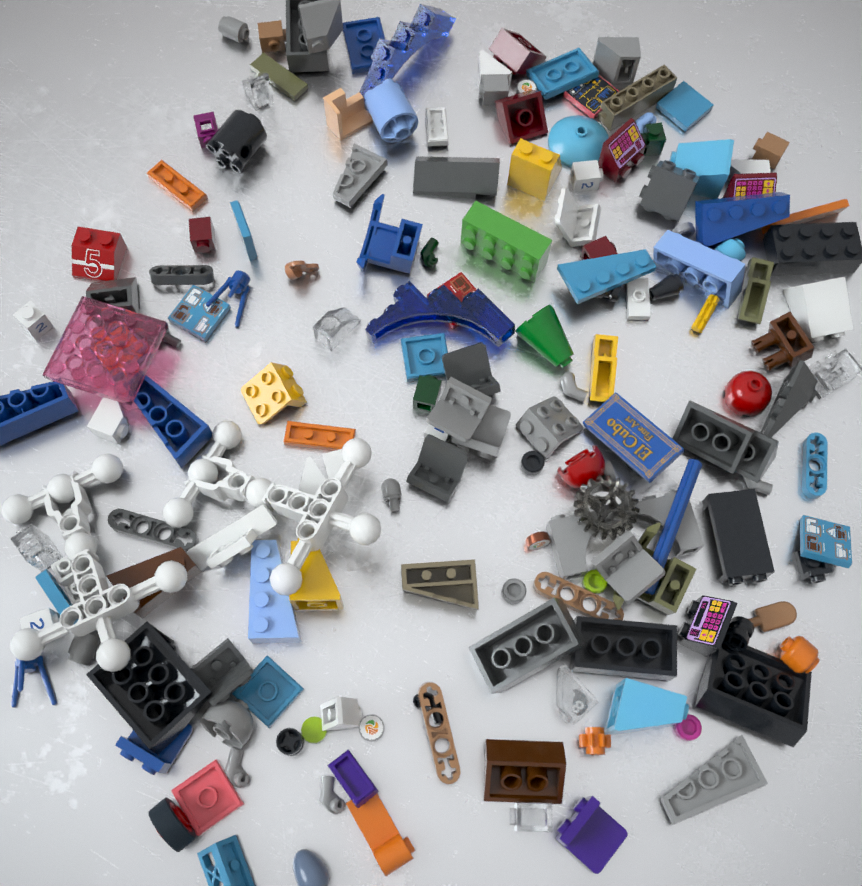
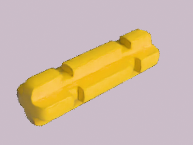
M714 294L708 296L692 325L693 331L697 333L703 332L720 301L718 296Z

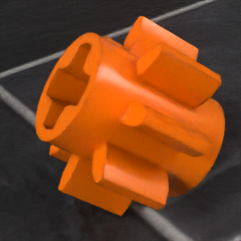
M585 727V734L579 735V747L586 748V755H605V748H611V735H605L603 727Z

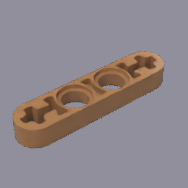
M541 572L534 579L533 586L539 595L548 599H562L567 608L586 617L608 619L609 615L604 612L600 616L597 615L601 604H603L605 607L602 610L606 612L616 611L615 616L618 619L614 618V620H623L624 618L623 609L617 610L614 602L552 573ZM546 578L549 580V585L555 587L556 583H558L560 586L554 595L552 594L553 588L547 586L545 589H542L541 583L538 580L543 581ZM561 589H571L574 594L573 599L564 600L560 595ZM586 598L594 600L596 609L587 611L583 607V600Z
M425 682L419 687L418 698L436 774L443 783L453 784L459 779L461 773L442 691L436 683ZM430 687L432 690L437 691V694L433 695V701L435 705L440 702V707H432L426 711L425 706L431 705L429 699L423 697V693H426V688ZM434 712H439L443 716V722L438 727H433L429 723V717ZM439 738H446L449 741L447 751L440 753L435 749V743ZM452 754L453 758L447 759L449 766L455 768V771L451 772L452 777L447 778L445 774H441V771L445 770L444 761L438 762L437 758H446Z

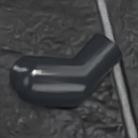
M429 692L423 693V697H427L431 705L425 706V708L440 707V702L436 705L434 704L433 694ZM418 694L413 697V703L417 708L420 707ZM432 713L434 724L443 722L441 713Z

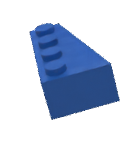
M783 192L695 201L696 241L708 247L790 217V195Z
M142 371L124 386L181 469L212 438V431L208 424Z
M62 380L34 385L31 386V389L24 391L19 389L11 390L10 394L1 395L0 445L79 411L74 397Z

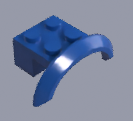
M382 194L374 201L366 237L356 263L362 272H364L367 263L410 274L423 224L406 219H401L399 227L380 223L379 220L385 194Z

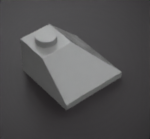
M319 0L299 5L303 37L309 54L329 50L343 31L341 0Z

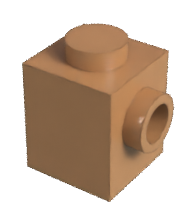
M281 20L257 23L262 53L286 50V29L282 28Z
M767 131L763 139L758 138L753 147V150L756 152L752 159L769 160L770 168L775 169L790 142Z

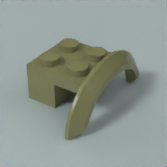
M660 522L647 527L638 540L642 548L651 557L654 551L646 547L657 534L662 524ZM675 557L667 559L664 567L665 575L659 580L655 593L653 595L643 593L637 598L667 615L677 612L696 572V568ZM614 590V605L617 610H620L624 599Z

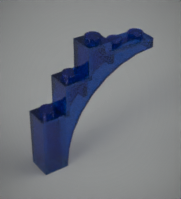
M420 4L411 23L400 21L391 40H378L371 59L374 61L359 91L364 97L368 90L382 84L384 80L393 79L407 60L422 46L434 39L447 37L456 18L440 8Z
M410 281L405 285H400L393 294L395 304L389 305L379 318L371 320L367 328H365L367 337L373 344L386 334L401 327L422 322L455 323L478 332L497 347H500L515 334V324L479 288L473 293H468L463 298V302H461L445 285L439 289H434L426 298Z

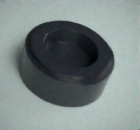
M537 451L526 452L521 460V468L528 475L539 474L545 464L544 457Z

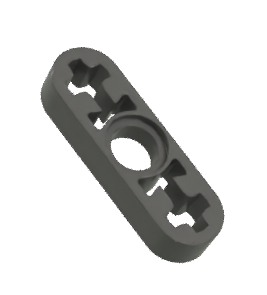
M159 265L149 270L151 283L155 285H207L214 281L213 268L208 265Z

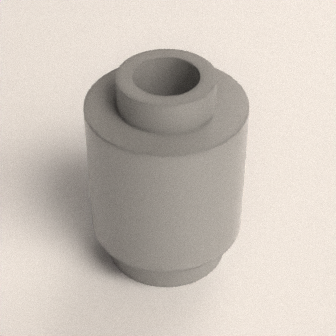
M222 17L218 25V30L223 36L242 43L249 37L250 31L247 23L233 17Z
M95 630L81 637L74 635L68 653H70L68 660L87 666L89 660H93L100 642V637L96 636L98 631Z

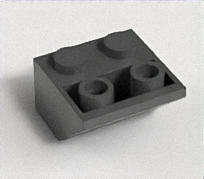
M136 277L90 284L86 290V309L94 323L126 320L139 315Z

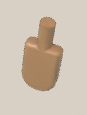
M781 601L756 608L754 610L755 617L749 618V620L753 623L754 627L759 626L762 632H768L794 623L797 612L791 603Z

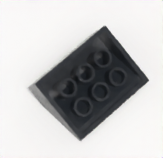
M146 621L125 640L130 648L131 655L127 666L120 671L110 672L105 671L97 664L86 675L146 746L159 755L180 735L212 692L151 624Z
M722 642L720 649L708 657L698 689L696 707L794 747L807 732L812 672L796 673L775 656L747 646L744 651H734Z

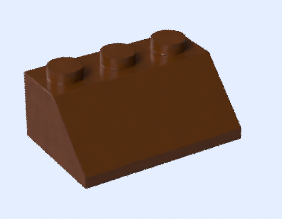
M486 739L484 801L562 804L567 764L563 742Z

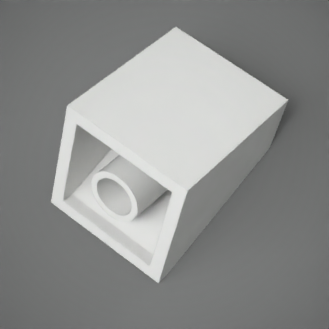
M845 277L783 289V294L791 313L806 336L810 338V342L825 340L824 335L831 334V338L845 336V331L854 330Z

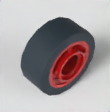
M165 797L149 810L148 815L156 831L176 852L182 851L196 839V833L189 819L169 798Z

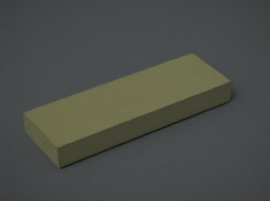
M264 52L250 64L252 71L261 77L263 76L267 82L294 101L308 90L307 83Z

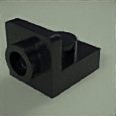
M800 551L794 553L801 581L811 580V583H820L826 581V577L833 573L832 568L826 569L825 562L800 556Z

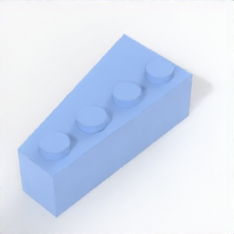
M667 230L654 246V262L674 275H683L684 279L691 286L694 287L697 284L705 289V295L714 294L723 301L722 306L729 309L741 293L745 263H742L740 260L733 259L718 250L708 248L697 241L690 240L670 230Z
M254 540L252 543L253 548L251 549L248 639L252 644L302 642L296 615L289 601V596L278 594L272 589L270 584L272 570L277 565L283 563L280 546L277 540Z

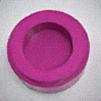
M688 714L685 720L683 719L681 723L674 725V729L680 739L692 741L700 736L702 725L696 716Z

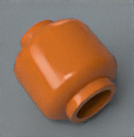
M796 636L793 639L787 637L780 645L782 649L780 654L781 661L796 673H809L819 663L818 649L803 636Z

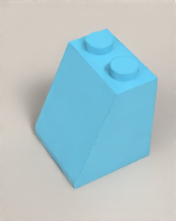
M734 140L679 143L676 151L671 152L669 161L675 163L676 167L682 170H693L700 177L692 195L718 199L729 176Z
M625 678L616 684L605 734L616 735L665 728L681 723L683 719L687 718L689 704H686L687 696Z

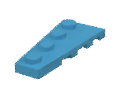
M644 249L558 264L557 270L576 303L580 304L652 273L656 270L657 266L647 250Z

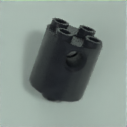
M234 110L208 141L206 147L215 155V161L222 168L228 166L235 172L240 173L267 140V134L261 121L254 114H248L242 110Z

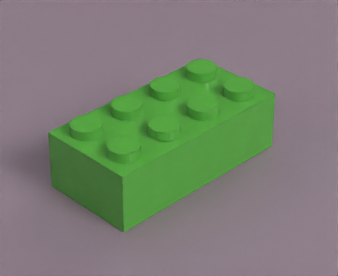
M476 200L462 219L460 243L465 248L482 254L484 258L499 263L503 268L518 273L524 279L536 281L547 264L552 244L551 239Z

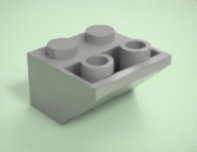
M598 37L592 63L598 69L599 75L612 85H631L634 82L641 58L639 37Z

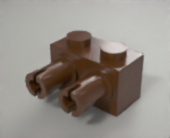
M791 311L770 321L768 333L751 341L752 347L756 348L755 352L757 354L774 344L780 349V351L762 359L768 371L786 362L792 368L799 360L806 361L812 358L814 346Z

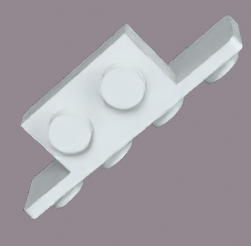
M262 504L187 551V554L200 570L208 566L213 569L219 564L223 567L234 559L233 556L237 553L243 555L253 548L252 543L257 536L277 524V520L268 507Z

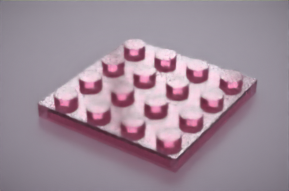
M82 296L42 375L45 379L132 406L167 331L168 324L163 320Z

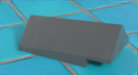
M417 156L414 166L413 194L475 199L476 194L497 196L500 158Z
M691 400L688 402L672 438L681 447L732 474L737 472L756 483H759L776 458L779 444L778 440Z

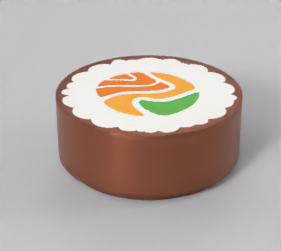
M541 531L528 536L525 542L529 550H537L549 545L551 540L547 532Z

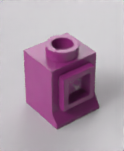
M214 111L193 115L201 149L207 148L206 144L218 130Z

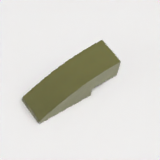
M754 257L748 261L742 287L738 320L761 324L771 285L770 277L774 262Z

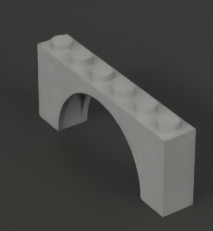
M677 490L664 494L665 496L656 498V495L644 497L639 502L627 500L621 502L620 506L611 507L610 505H603L592 512L580 510L575 512L573 516L565 517V515L561 514L552 517L548 521L546 529L551 540L550 544L559 577L564 580H570L585 576L588 571L586 565L588 541L599 527L610 521L633 519L650 526L660 522L662 524L658 531L661 533ZM690 499L672 545L675 557L698 552L704 546Z

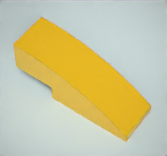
M601 334L593 336L590 401L605 402L614 394L618 336Z

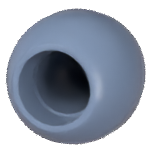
M302 849L295 854L293 858V872L298 886H328L329 873L327 867L315 853Z

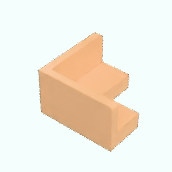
M339 88L323 97L326 123L340 141L373 123L371 115L365 109L364 97L360 92L346 99V93L342 88Z

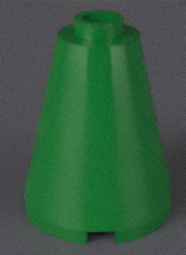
M550 304L533 314L531 319L524 321L515 330L520 338L553 366L564 368L573 361L571 358L574 355L558 316Z

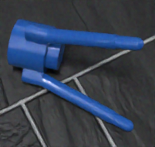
M240 270L235 271L233 276L228 277L222 287L206 303V306L209 307L228 287L231 290L228 294L229 297H232L234 293L240 294L242 292L235 327H239L246 297L250 290L248 286L251 280L249 275Z
M38 656L30 661L16 658L11 707H16L18 692L23 691L25 673L34 672L36 666L39 668L51 704L56 705L54 692L43 664V656Z

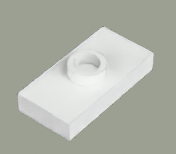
M446 107L425 108L428 146L448 145Z
M638 278L626 283L627 320H649L651 311L648 278Z

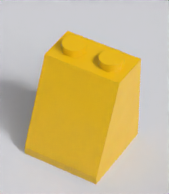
M520 138L511 154L507 185L545 201L562 170L560 155Z
M299 538L297 541H291V554L298 544ZM321 550L310 551L300 569L303 579L301 587L296 593L289 595V601L294 610L344 609L341 594Z

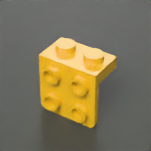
M271 362L241 388V393L258 424L264 425L287 405L302 407L307 402L303 396L302 388L293 378V371L286 365Z

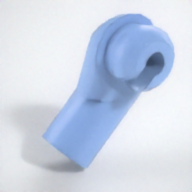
M646 112L635 122L640 133H643L645 124L656 123L657 118L651 112Z

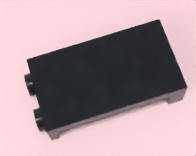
M755 489L708 494L702 500L704 510L709 509L723 572L720 582H728L732 586L744 583L743 580L752 579L753 583L767 581V577L775 571Z

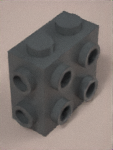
M660 160L657 166L653 165L647 176L650 178L648 186H643L639 195L642 198L640 205L648 212H657L669 221L676 220L679 222L700 177L693 170H682L671 161L664 160L663 162Z

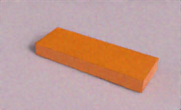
M160 160L147 172L151 180L192 212L208 199L203 191L163 160Z
M287 421L284 445L335 451L342 449L348 440L355 438L356 429Z

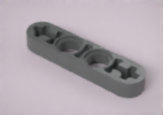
M115 509L108 515L107 520L110 527L122 534L173 549L182 547L185 552L199 543L198 536L189 528H175L168 525L165 521L125 509ZM122 516L126 521L131 522L130 526L122 522L117 524L115 519H120ZM142 521L148 522L149 526L145 532L138 533L136 531L138 523ZM163 528H169L171 530L170 536L164 540L159 539V531ZM178 534L182 538H187L190 535L193 541L191 543L187 542L186 546H184L180 539H176V535Z

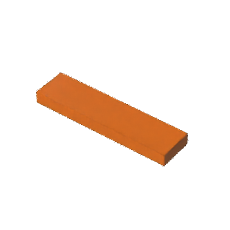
M842 199L790 214L788 218L761 227L763 234H766L771 225L802 224L835 215L849 207L847 199Z

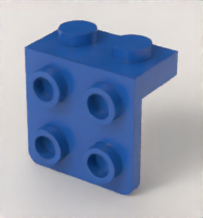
M188 723L180 735L159 755L151 751L134 730L128 738L120 736L115 746L121 749L119 754L132 762L135 758L143 763L141 768L152 775H155L156 772L166 774L193 732V727Z

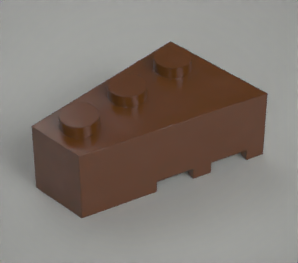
M179 547L109 574L106 577L113 586L125 584L131 588L154 577L158 566L172 560L181 563L187 571L186 585L201 573V570L183 548ZM159 590L140 599L139 606L134 613L143 619L176 592L168 593Z

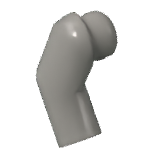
M565 372L561 376L560 381L564 393L584 402L588 392L577 387L575 375L572 372Z
M743 476L749 489H755V491L770 495L773 484L761 480L759 483H756Z
M231 748L225 767V774L233 786L241 788L249 781L247 773L240 766L243 751Z
M322 776L319 800L330 813L338 814L344 810L345 802L333 791L335 777Z

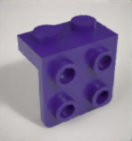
M587 796L586 799L582 797L573 809L576 812L570 820L565 818L557 828L559 834L555 839L589 870L599 874L627 838L628 832L599 806L601 803L594 796Z

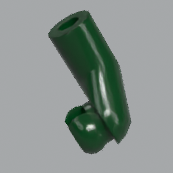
M430 238L420 252L424 265L430 268L438 263V257L436 258L433 253L439 245L435 238Z

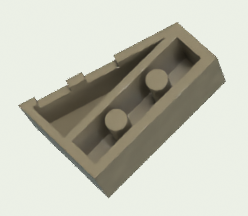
M475 559L401 564L403 591L479 610Z

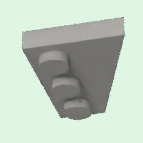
M355 143L352 147V154L345 163L344 173L340 175L333 191L334 200L350 208L388 165L387 159Z

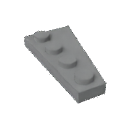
M741 735L660 800L672 825L764 787L768 782L743 735Z

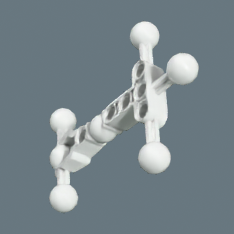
M227 420L221 421L214 427L212 432L214 444L209 452L201 454L202 458L190 464L188 469L189 479L184 482L186 488L181 496L169 500L164 505L162 511L163 518L168 525L175 528L186 526L191 522L194 515L191 504L201 491L202 494L221 502L228 498L243 502L246 501L255 508L265 504L270 511L275 510L281 516L298 521L299 524L296 528V535L299 538L298 544L287 563L277 565L270 575L272 589L278 594L286 596L296 593L301 587L303 579L300 569L310 551H317L322 548L334 526L349 531L352 539L360 545L375 543L381 534V523L372 514L362 513L352 517L342 513L348 501V495L345 491L347 484L356 468L359 469L366 466L371 460V447L366 441L361 438H353L343 445L341 454L344 462L335 478H328L322 482L314 496L284 485H276V483L266 478L255 479L253 475L247 476L246 473L238 470L231 460L221 458L226 449L229 450L236 447L242 438L239 425ZM218 470L228 473V476L223 481L213 484L217 480Z
M113 454L99 455L94 460L92 468L80 474L74 471L71 476L64 473L55 475L50 479L47 486H42V491L29 497L21 494L12 495L2 505V514L5 520L17 525L26 523L32 517L34 509L45 505L47 515L58 524L60 530L64 533L62 534L63 539L66 540L64 552L71 562V570L80 597V602L63 610L60 614L59 622L40 631L25 628L14 634L10 641V650L14 657L19 660L30 661L36 659L43 652L45 644L69 633L81 637L97 630L101 641L96 652V660L99 666L105 671H120L127 666L131 658L130 648L125 641L117 639L112 622L136 611L140 599L159 590L168 593L178 592L185 586L187 581L185 567L181 563L171 560L158 566L154 577L131 588L125 584H117L109 588L103 567L97 562L99 561V557L95 554L97 543L90 533L88 515L91 513L92 507L83 487L97 480L111 483L120 478L123 472V464ZM76 499L71 504V508L67 509L65 513L62 514L57 503L65 504Z

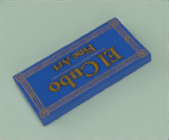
M616 392L583 421L584 427L649 483L684 452L683 447Z

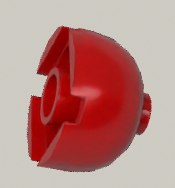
M742 371L736 374L727 383L724 390L725 403L731 411L740 416L751 415L750 417H755L761 414L769 405L772 397L771 384L765 376L755 371Z
M596 445L592 446L593 451L589 452L588 449H585L567 460L565 463L569 466L562 469L561 466L558 468V474L567 485L577 489L584 487L592 489L600 483L599 478L604 474L605 459Z

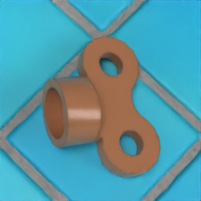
M292 261L285 265V273L291 280L300 278L303 272L319 270V264H306L305 261Z

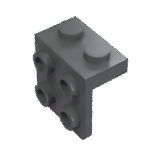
M482 342L446 353L442 356L447 381L450 377H453L489 397L501 392L499 383L492 376L486 346Z
M428 434L424 439L418 461L409 473L406 482L449 502L459 486L469 454L450 443Z
M229 638L190 668L212 692L208 698V702L212 706L225 702L230 697V692L237 686L245 685L251 679V674L254 672Z

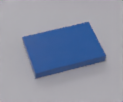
M380 17L343 22L342 32L352 74L391 68V60Z

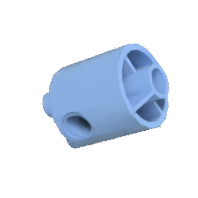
M386 79L382 84L365 93L366 108L370 112L372 120L385 142H400L413 134L419 121L409 100L405 97L402 86L392 79Z

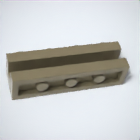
M665 64L602 101L600 106L602 111L598 113L597 118L609 131L614 130L630 118L652 107L670 93L675 87L677 77Z

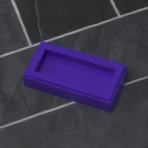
M349 749L327 765L357 809L379 792Z

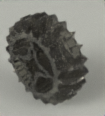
M601 475L597 476L596 482L591 478L588 480L587 485H581V491L575 495L578 500L574 501L573 506L578 509L574 511V516L581 517L577 523L578 525L586 524L584 532H588L589 529L593 530L592 537L594 538L600 533L602 540H605L608 534L612 540H615L617 534L621 536L626 532L625 530L631 531L633 528L632 523L635 524L638 520L635 515L640 512V509L635 506L639 503V499L632 498L635 490H626L629 486L628 483H625L623 486L619 484L620 477L615 482L612 481L610 475L606 477L605 481ZM597 492H609L608 495L603 497L598 495L592 496V494ZM616 496L620 499L623 506L616 502ZM610 500L608 504L609 509L603 516L604 504H606L607 501ZM588 505L590 506V509L596 512L597 519H595L591 515L588 509ZM608 518H612L615 520L618 518L621 520L620 522L615 524L604 523V521Z

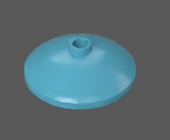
M580 115L568 116L556 122L551 128L548 137V147L550 151L560 155L561 164L572 167L573 162L599 161L603 143L609 136L605 128L592 118Z

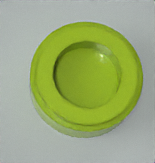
M596 569L588 571L582 580L583 588L597 595L601 594L608 584Z
M310 717L302 724L301 733L307 742L316 744L325 739L327 731H322L321 718Z

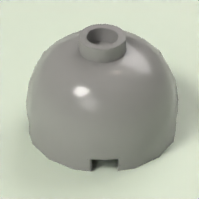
M227 699L223 703L211 705L200 720L202 726L213 737L218 734L225 739L222 743L234 749H242L253 731V718L248 711L249 706L240 699L235 701Z

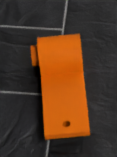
M378 794L374 795L358 809L352 800L346 802L385 876H388L414 859L412 853L415 852L412 843L408 836L404 839L402 838Z

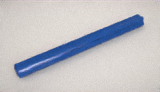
M696 459L688 460L652 556L663 568L665 567L702 467V463ZM659 580L644 593L653 595Z

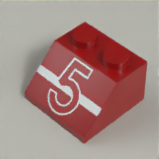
M78 226L71 245L72 276L74 278L99 282L117 280L127 249L121 234Z

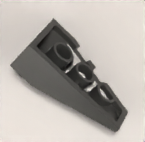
M799 360L784 378L760 433L772 438L807 402L811 403L815 398L817 391L814 388L818 381L804 361Z

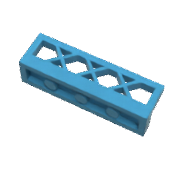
M236 835L216 842L197 853L208 886H219L220 881L223 883V886H255ZM211 852L215 861V867L212 866L208 856Z

